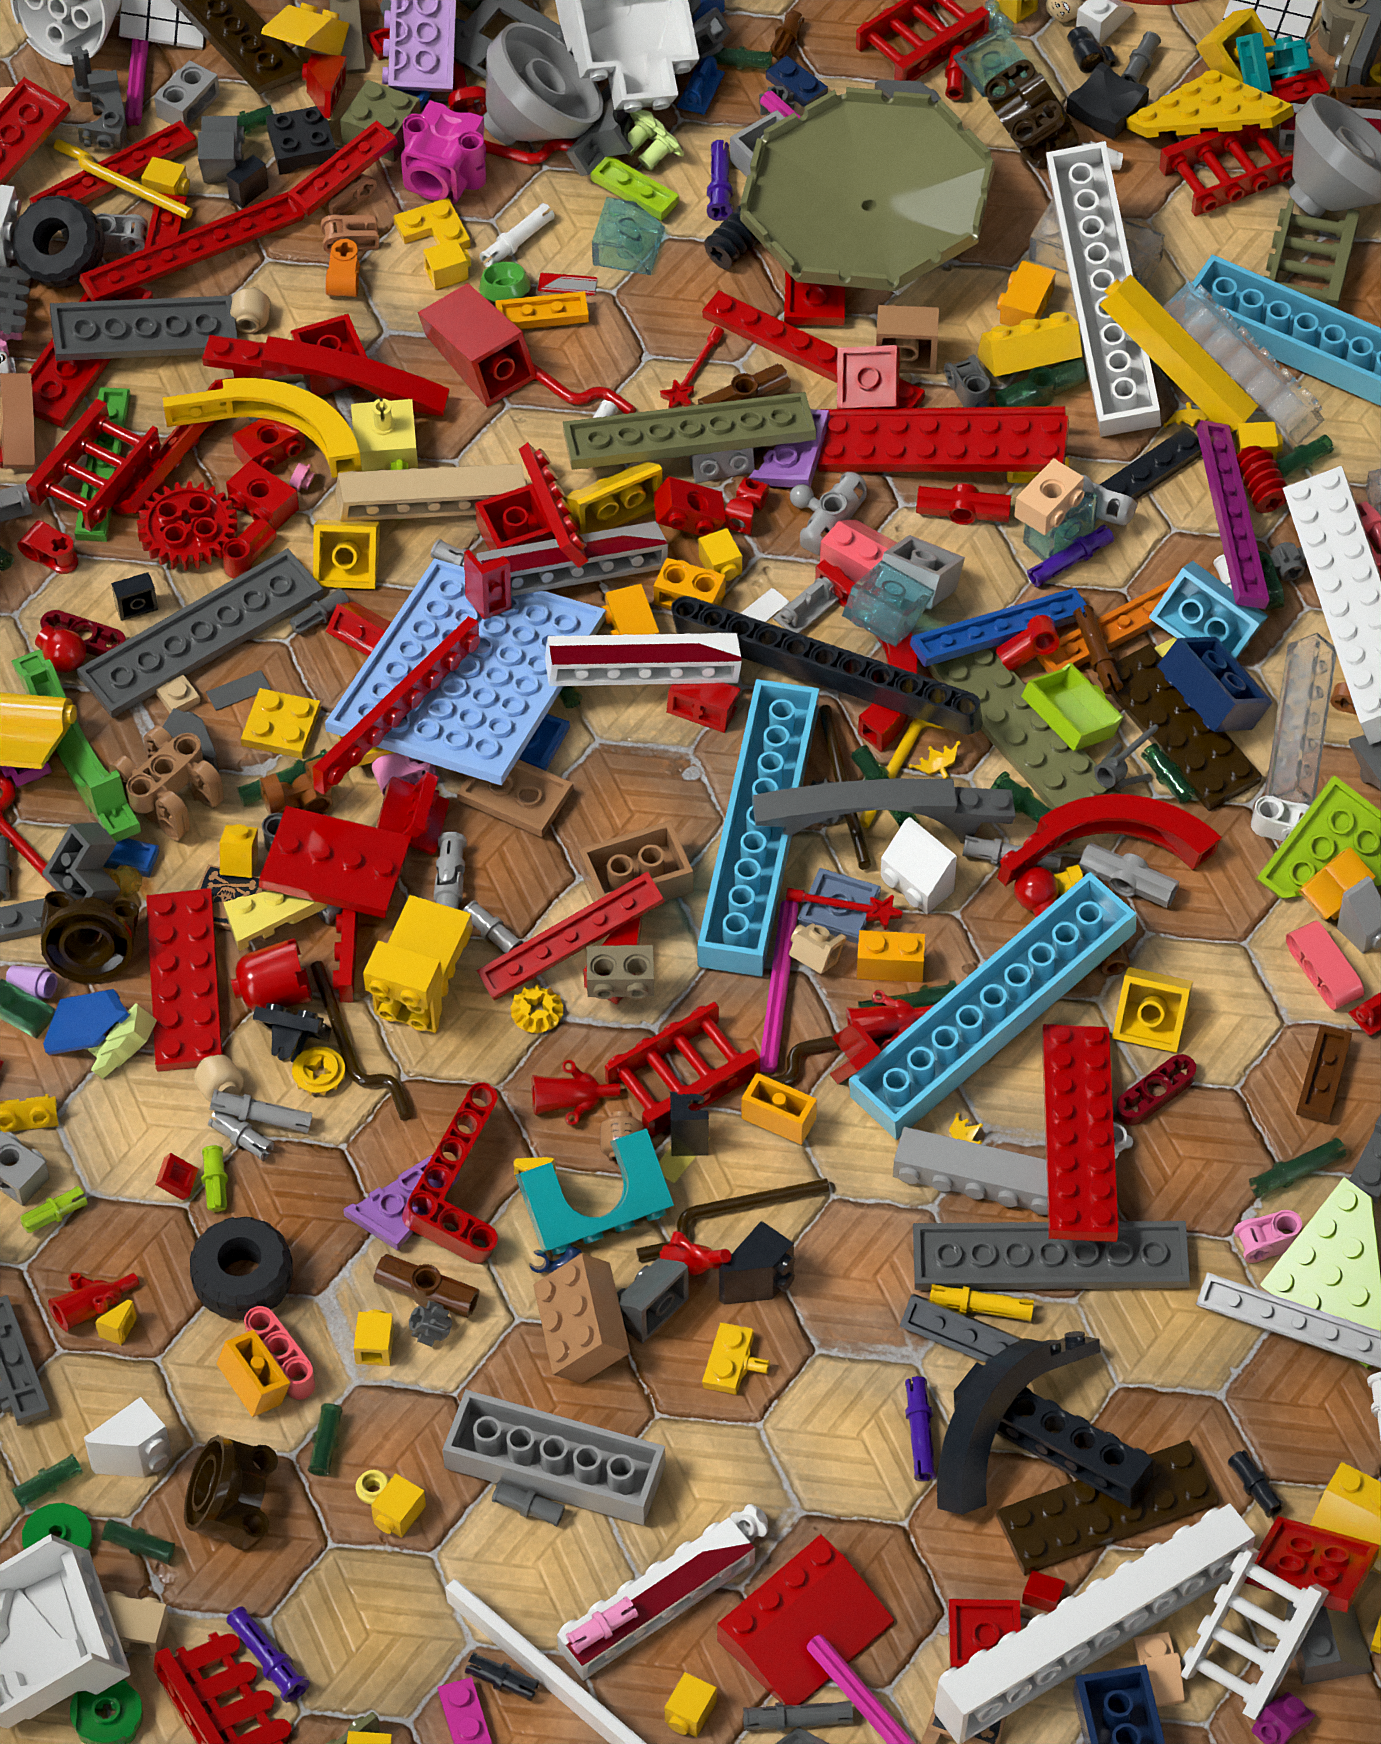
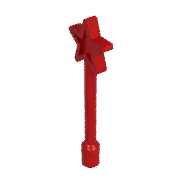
M713 327L707 337V343L681 385L677 380H673L672 389L660 391V397L669 401L668 409L676 408L679 405L683 407L691 406V401L688 397L694 393V387L689 386L713 346L717 345L723 336L724 330L721 327Z
M789 887L786 892L785 900L798 903L806 901L866 912V921L879 920L884 930L888 929L890 919H901L903 914L901 910L892 907L894 902L893 895H890L883 902L870 897V905L808 894L804 890Z

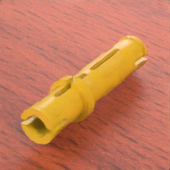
M932 1284L930 1294L931 1301L954 1310H959L963 1314H966V1311L1031 1322L1034 1300L972 1291L970 1287L963 1286V1289L935 1284Z

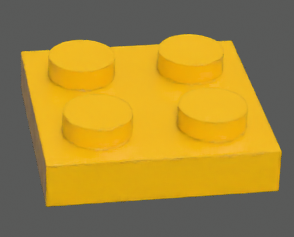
M259 688L241 736V745L303 759L321 710L320 701Z

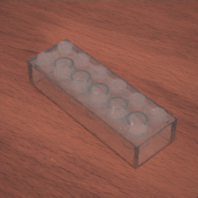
M1189 281L1163 308L1252 398L1258 407L1299 446L1324 421L1320 413L1323 408L1318 403L1319 401L1306 388L1301 392L1300 389L1302 387L1297 383V379L1285 367L1280 371L1279 368L1281 366L1265 347L1258 350L1259 344L1254 340L1255 338L1243 326L1237 329L1238 324L1233 319L1234 317L1222 305L1216 308L1218 304L1201 284L1196 288Z

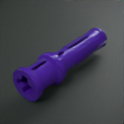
M716 140L711 144V183L707 187V196L710 199V203L707 205V215L716 221L727 220L728 216L733 213V206L730 203V199L733 196V187L729 183V144L725 142L723 149L724 140Z
M241 1606L234 1609L227 1616L226 1622L263 1666V1676L266 1680L273 1681L281 1691L280 1696L284 1702H292L299 1698L309 1687L310 1682L308 1678L300 1676L292 1666V1659L289 1655L280 1653L266 1634L248 1614L245 1607Z

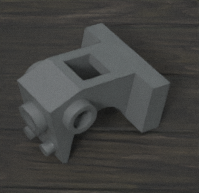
M112 70L88 74L93 114H102V116L97 121L77 125L79 141L84 143L86 147H91V144L103 149H122L127 135V127L117 71Z

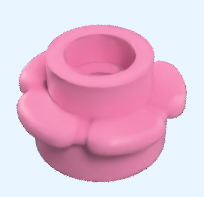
M299 462L290 479L289 485L297 488L298 492H300L301 488L308 490L315 473L310 471L311 464L306 466Z

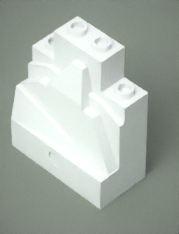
M555 0L567 51H571L574 55L580 79L590 78L591 81H601L608 77L614 110L624 109L625 112L631 113L639 111L643 107L662 110L670 106L678 96L674 73L683 74L691 71L699 60L688 0Z
M50 1534L0 1564L1 1727L8 1729L25 1718L30 1720L77 1691H88L97 1695L131 1674L89 1550Z

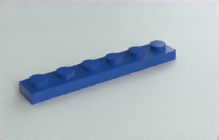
M1072 588L911 637L910 646L923 666L926 667L1003 644L1027 629L1028 622L1037 615L1051 617L1056 628L1077 622L1073 612L1080 607L1086 618L1083 606L1087 604L1076 588Z

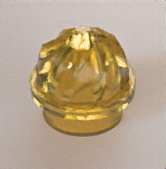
M120 865L110 873V878L121 889L118 895L125 898L137 893L142 886V875L134 867Z

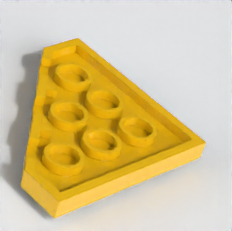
M1212 69L1206 71L1195 80L1183 84L1181 88L1162 96L1151 105L1139 109L1137 113L1126 118L1127 129L1146 138L1159 137V132L1175 130L1176 135L1201 134V128L1218 127V132L1239 131L1243 129L1242 125L1260 124V129L1273 128L1294 116L1292 104Z

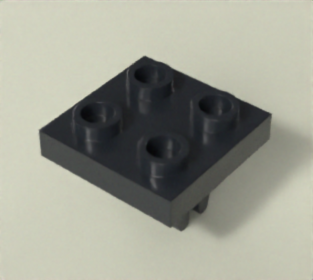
M266 1003L265 1008L255 1006L253 1020L264 1028L272 1029L271 1054L275 1057L278 1056V1059L281 1061L286 1058L290 1059L293 1063L296 1057L303 1051L309 1037L329 1042L332 1029L323 1023L324 1018L318 1017L317 1013L298 1010V1014L295 1015L291 1011L286 1010V1007L272 1003Z

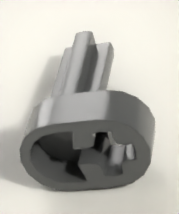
M81 46L75 47L76 52H71L75 75L72 80L73 96L80 102H91L87 75L106 71H92L88 50H82Z

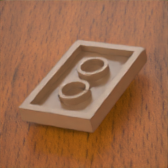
M518 759L502 786L468 776L457 792V799L496 818L543 837L572 793L573 783Z

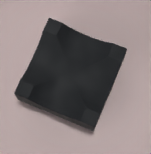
M1100 62L1087 81L1067 97L1066 113L1106 136L1115 139L1127 127L1126 118L1137 113L1139 109L1146 107L1148 104L1149 88L1142 84L1125 80L1108 65Z
M317 106L266 116L267 131L273 147L279 175L290 173L303 166L323 164L336 153L328 120L324 118Z

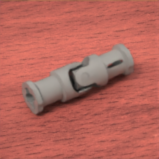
M445 832L438 837V845L441 849L440 857L436 860V870L438 873L435 879L434 900L436 903L459 910V904L463 900L465 861L462 858L463 849L467 846V838L457 832Z

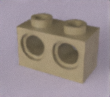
M653 945L587 946L588 997H596L598 999H609L612 997L641 999L646 996H654ZM635 972L643 973L641 975H632ZM600 973H608L609 975L601 976V975H598V974H600Z

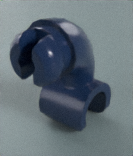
M569 1246L564 1255H561L559 1259L550 1261L544 1251L535 1250L534 1254L545 1259L544 1263L541 1266H534L529 1263V1266L536 1273H552L580 1255L582 1251L574 1246Z

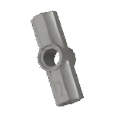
M1093 843L1087 845L1079 862L1081 871L1091 872L1095 877L1107 880L1111 889L1119 895L1132 897L1136 894L1166 908L1171 905L1179 887L1178 880L1150 869L1147 862L1141 857L1130 853L1121 856Z

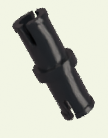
M1246 1450L1238 1451L1228 1460V1465L1244 1484L1243 1490L1248 1496H1253L1265 1512L1266 1517H1274L1282 1512L1286 1506L1285 1502L1280 1499L1269 1484V1476L1265 1472H1260Z
M473 1652L468 1661L472 1664L466 1666L465 1674H470L493 1684V1689L501 1691L504 1689L530 1702L532 1701L536 1693L533 1690L538 1688L540 1680L533 1679L511 1669V1665L506 1662L501 1665Z

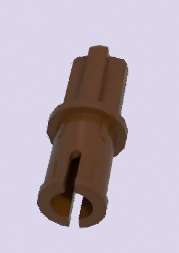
M795 10L789 11L782 26L777 27L775 30V39L769 50L771 57H775L777 60L782 59L789 46L796 42L797 32L804 23V17L800 18L802 16L800 12Z

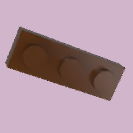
M1322 1025L1319 1026L1296 1115L1329 1123L1352 1033Z

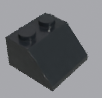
M760 1221L731 1254V1260L723 1263L719 1268V1301L726 1305L772 1300L780 1290L786 1291L795 1278L794 1242L763 1221Z

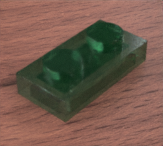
M1 979L0 1019L37 1039L52 1021L55 1008Z

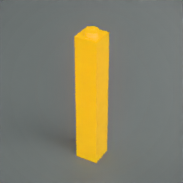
M1131 274L1121 282L1115 279L1104 290L1107 296L1099 305L1213 422L1229 425L1232 433L1237 429L1238 423H1245L1258 405Z

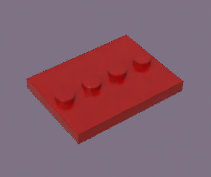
M286 806L259 878V888L386 918L411 845V836Z

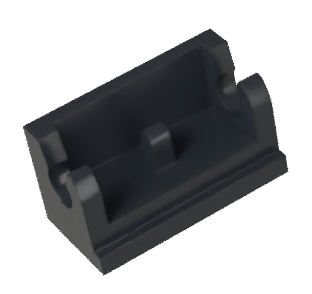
M670 1092L671 1156L708 1155L709 1113L703 1110L692 1111L688 1108L692 1103H704V1097L699 1094H677V1092Z

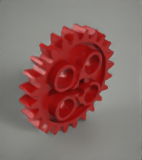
M188 481L186 488H181L180 484L176 482L175 490L171 491L168 487L164 486V495L161 496L154 492V502L145 500V510H139L140 520H137L139 542H142L143 551H149L151 560L158 557L161 566L170 561L171 569H175L178 563L183 564L184 571H187L189 564L194 563L197 569H200L201 561L212 565L211 557L215 556L222 559L224 543L229 539L236 538V531H239L236 509H233L232 500L226 501L224 492L216 494L215 486L206 491L204 482H201L197 488H193L191 481Z

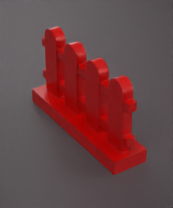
M213 1632L208 1635L209 1642L189 1651H186L184 1646L176 1649L175 1657H173L168 1647L155 1653L153 1671L196 1744H283L290 1738L291 1724L287 1720L276 1719L270 1722L266 1715L273 1709V1694L267 1690L253 1693L249 1687L256 1680V1666L251 1662H241L237 1665L232 1657L238 1654L240 1648V1640L236 1635L227 1633L219 1637L217 1632ZM221 1662L226 1669L206 1679H203L200 1674L201 1671ZM189 1677L193 1685H190L186 1678ZM236 1691L240 1692L243 1697L242 1699L220 1708L217 1700ZM204 1706L208 1708L209 1714L205 1711ZM256 1719L260 1727L239 1737L236 1735L233 1729ZM220 1735H224L225 1739L227 1740L226 1743H224Z

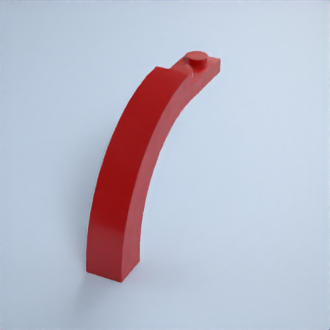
M825 559L816 565L815 580L827 577L831 581L832 587L830 592L839 598L837 602L864 623L876 636L886 655L887 663L917 674V655L910 646L913 635L905 617L895 603L879 588L869 595L862 585L855 584L846 577L842 569L831 565ZM872 703L859 715L858 734L878 751L882 752L899 734L909 715Z
M1129 794L1095 795L1068 802L1042 816L1035 833L1026 839L1023 847L1016 852L1014 850L1009 851L1000 860L1001 867L997 879L1006 887L1016 880L1023 870L1033 867L1060 846L1072 840L1096 834H1122L1145 839L1170 851L1194 870L1216 853L1222 837L1196 816L1160 800Z

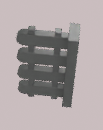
M0 266V330L4 334H10L11 332L22 333L25 331L26 320L23 317L27 315L28 304L25 302L29 300L30 289L28 286H30L32 278L17 266H12V268Z

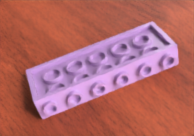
M391 0V10H385L384 28H390L389 39H384L383 56L389 57L388 67H383L382 85H388V87L395 90L453 91L456 0Z

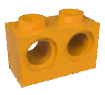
M666 558L653 585L654 605L671 609L672 603L683 596L694 597L720 606L726 594L724 574H720L713 569H704L690 565L683 560L677 561Z

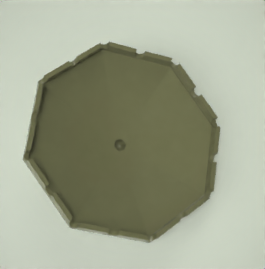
M846 87L845 94L837 95L834 89L806 105L802 117L798 118L794 112L764 129L762 139L757 137L750 164L751 173L747 175L740 203V220L796 282L897 291L976 245L979 241L995 162L991 157V151L970 129L964 131L960 118L941 99L935 103L931 98V94L894 91L893 98L889 99L884 97L883 90Z

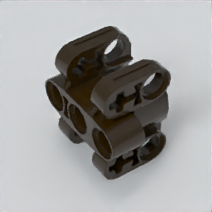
M1023 59L1013 63L986 83L984 93L988 98V103L1026 161H1029L1034 168L1042 169L1047 167L1046 154L1040 159H1033V154L1037 149L1046 148V152L1077 146L1079 135L1071 124L1073 122L1041 72L1038 73L1033 63L1029 60ZM1025 71L1027 76L1022 78L1020 74ZM1011 79H1012L1013 83L1015 84L1013 87H1012L1011 84L1009 83V80H1011ZM996 87H1006L1003 95L999 97L992 96V92ZM1066 133L1068 138L1063 141L1061 135ZM1051 141L1055 145L1054 149L1049 144Z

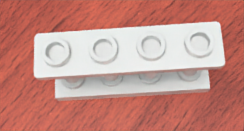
M1251 1548L1247 1549L1245 1553L1239 1552L1230 1568L1234 1574L1229 1584L1223 1583L1214 1598V1602L1218 1605L1212 1616L1206 1615L1197 1631L1201 1637L1195 1648L1190 1646L1182 1658L1181 1665L1184 1666L1181 1676L1185 1679H1190L1199 1671L1244 1697L1243 1702L1247 1703L1242 1713L1257 1720L1264 1708L1271 1703L1329 1590L1318 1584L1310 1585L1308 1589L1304 1587L1301 1590L1256 1565L1255 1561L1260 1551ZM1247 1576L1294 1602L1293 1607L1297 1608L1291 1621L1288 1619L1282 1621L1238 1595ZM1230 1608L1276 1633V1638L1280 1642L1275 1652L1269 1651L1266 1653L1221 1627ZM1214 1639L1260 1665V1670L1264 1673L1258 1684L1253 1682L1250 1685L1205 1658Z

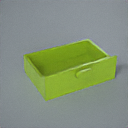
M1071 662L1060 670L1029 680L1021 695L1073 751L1114 737L1123 719L1119 711L1106 699V695L1100 687L1092 685Z

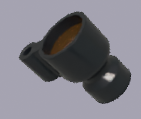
M1079 26L1069 32L1067 40L1071 48L1074 49L1073 57L1080 71L1092 73L1100 62L1109 67L1117 65L1118 59L1110 46H1100L1092 38L1087 27Z

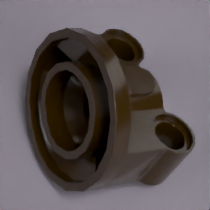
M63 891L47 893L44 898L40 923L42 927V956L49 967L60 976L79 983H99L116 977L127 967L133 954L139 907L127 900H118L108 905L103 900L95 897H83L74 900L70 894Z
M220 1435L212 1437L202 1449L188 1483L184 1504L186 1528L199 1534L227 1541L238 1550L251 1548L269 1529V1520L265 1513L260 1510L265 1493V1479L278 1466L276 1452L267 1445L251 1446ZM254 1462L257 1463V1465L260 1467V1469H258V1468L254 1465ZM244 1525L250 1529L251 1533L245 1529Z

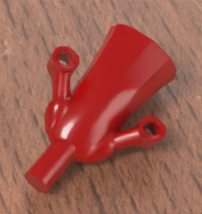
M876 990L872 995L873 1003L875 1005L885 1004L887 1006L846 1007L847 1025L857 1020L871 1039L893 1034L891 1039L883 1043V1050L886 1048V1045L894 1041L934 1005L913 1008L909 1002L903 999L895 1000L885 995L882 990Z
M565 1060L562 1063V1071L567 1074L570 1073L574 1078L543 1077L532 1075L531 1078L534 1114L538 1115L544 1112L576 1107L574 1111L568 1112L565 1115V1121L568 1125H575L585 1111H589L596 1106L600 1098L620 1097L619 1083L599 1084L591 1074L583 1073L572 1060ZM567 1063L571 1065L570 1070L566 1069ZM570 1115L574 1117L573 1122L569 1120Z
M674 1231L670 1243L663 1246L660 1251V1259L684 1262L688 1266V1276L700 1275L708 1269H719L723 1263L731 1260V1252L728 1249L713 1250L708 1246L692 1244L685 1234Z
M72 1273L68 1276V1280L73 1291L49 1299L48 1306L55 1322L67 1332L74 1326L95 1317L99 1313L107 1312L109 1309L108 1305L117 1304L121 1294L138 1286L139 1280L135 1273H131L115 1282L104 1280L92 1281L81 1276L80 1273Z

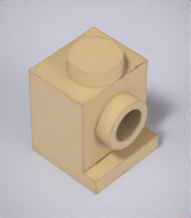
M813 923L807 927L800 924L791 936L793 944L789 955L822 974L837 964L847 936L840 934L835 937L825 927Z

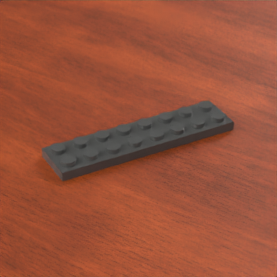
M287 548L78 668V677L111 718H114L157 693L156 689L183 674L184 676L190 674L304 608L314 600L324 596L323 588Z
M1118 1221L1117 1242L1048 1239V1222L913 1223L915 1290H931L932 1284L963 1289V1286L970 1287V1290L1189 1288L1186 1221Z

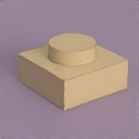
M184 674L156 689L158 698L169 713L172 712L173 708L184 712L200 703L198 693Z

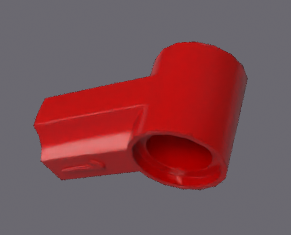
M262 518L254 520L238 538L229 539L224 543L222 552L226 575L235 579L252 569V563L277 539V533L269 522Z
M1047 615L1033 617L1028 622L1027 629L996 648L997 655L1008 671L1011 669L1015 671L1036 656L1050 655L1058 649L1060 640L1053 619Z

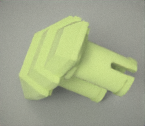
M641 109L630 113L635 122V127L628 133V141L633 146V149L627 153L629 156H632L648 138L654 142L638 157L641 164L648 170L652 171L667 153L671 154L673 152L678 156H684L677 139L666 131L664 125L654 118L652 112Z
M136 1003L128 1011L130 1013L129 1017L121 1024L117 1021L112 1026L113 1029L98 1046L86 1048V1050L97 1057L91 1071L102 1079L116 1067L119 1068L147 1042L157 1020Z

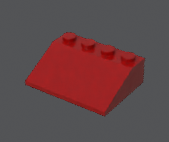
M820 1534L717 1623V1642L779 1702H783V1705H802L831 1679L828 1673L807 1650L810 1640L819 1634L823 1635L848 1664L894 1624V1619L846 1557Z

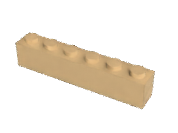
M522 464L472 465L467 467L426 469L411 468L406 470L365 472L349 471L338 473L335 494L341 522L476 515V502L524 487L526 483Z

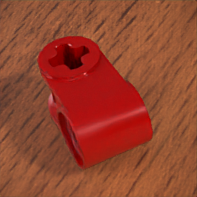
M37 520L17 543L19 551L26 558L54 570L56 573L68 574L78 566L79 560L77 554L73 551L74 542L72 538L52 528L44 521Z

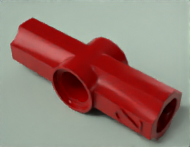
M966 483L957 484L952 489L919 486L916 513L949 516L952 522L960 525L971 524L975 519L1009 523L1012 495L979 492L975 486Z

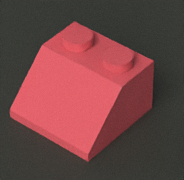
M856 519L838 521L821 540L820 562L825 559L831 565L839 567L846 577L855 584L862 585L867 591L872 593L876 588L875 584L883 554L897 544V542Z

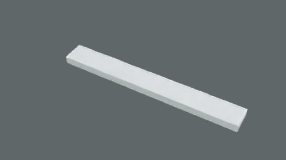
M453 1579L445 1587L447 1603L535 1679L540 1680L544 1687L610 1744H647L458 1580Z

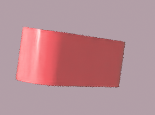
M1313 921L1286 934V943L1289 951L1329 1008L1336 1010L1364 996V988L1359 976L1320 922Z
M257 1306L250 1309L244 1317L245 1330L248 1332L253 1329L255 1330L260 1325L268 1326L264 1330L255 1331L291 1382L286 1394L296 1400L308 1398L315 1389L311 1362L269 1308ZM278 1350L287 1351L281 1356L273 1355ZM297 1375L306 1376L300 1381L291 1380Z

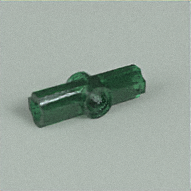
M1080 358L1066 360L1051 368L1036 367L1031 370L1028 378L997 391L995 399L998 407L1048 406L1053 402L1054 396L1087 382L1088 374Z

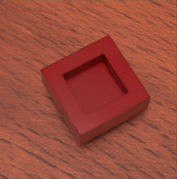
M169 1153L163 1159L155 1185L177 1198L185 1200L191 1194L199 1168Z

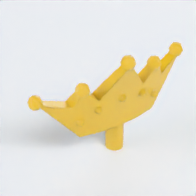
M1187 402L1186 409L1176 411L1163 426L1166 428L1174 422L1177 425L1185 422L1194 427L1195 423L1201 420L1213 421L1202 410L1192 409L1191 402Z
M957 741L951 750L944 746L943 753L929 746L928 760H924L921 757L919 759L921 765L909 764L908 766L910 769H917L929 776L940 771L943 779H947L949 775L945 768L955 763L958 745L961 742Z
M956 1113V1117L949 1128L951 1137L982 1144L981 1140L977 1142L974 1139L979 1129L983 1127V1124L966 1126L969 1119L959 1121L960 1113Z

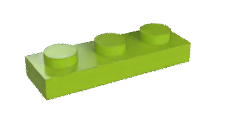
M612 156L605 157L590 173L591 181L661 221L679 203V194Z

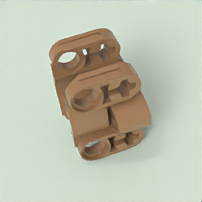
M156 725L143 737L146 756L149 758L143 765L136 766L130 758L122 755L109 766L110 773L115 770L118 771L127 803L132 810L137 813H143L149 821L160 825L168 837L178 841L189 831L190 823L186 805L176 793L186 785L192 791L194 801L199 800L205 806L214 809L224 800L222 780L218 771L203 759L201 742L196 735L183 733L173 739L163 727Z

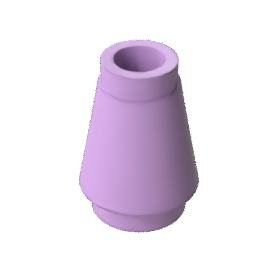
M12 965L6 974V982L38 1000L51 998L58 984L57 975L52 973L49 968Z

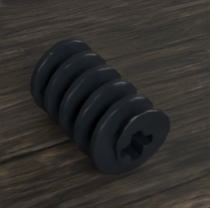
M738 206L728 216L727 220H724L705 239L704 246L709 258L718 267L725 270L729 269L732 266V262H736L740 255H743L747 248L754 244V240H758L740 220L741 206Z

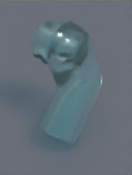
M996 0L986 1L985 9L990 12L989 29L1003 35L1010 34L1014 24L1011 20H1008L1007 16L999 13V2Z

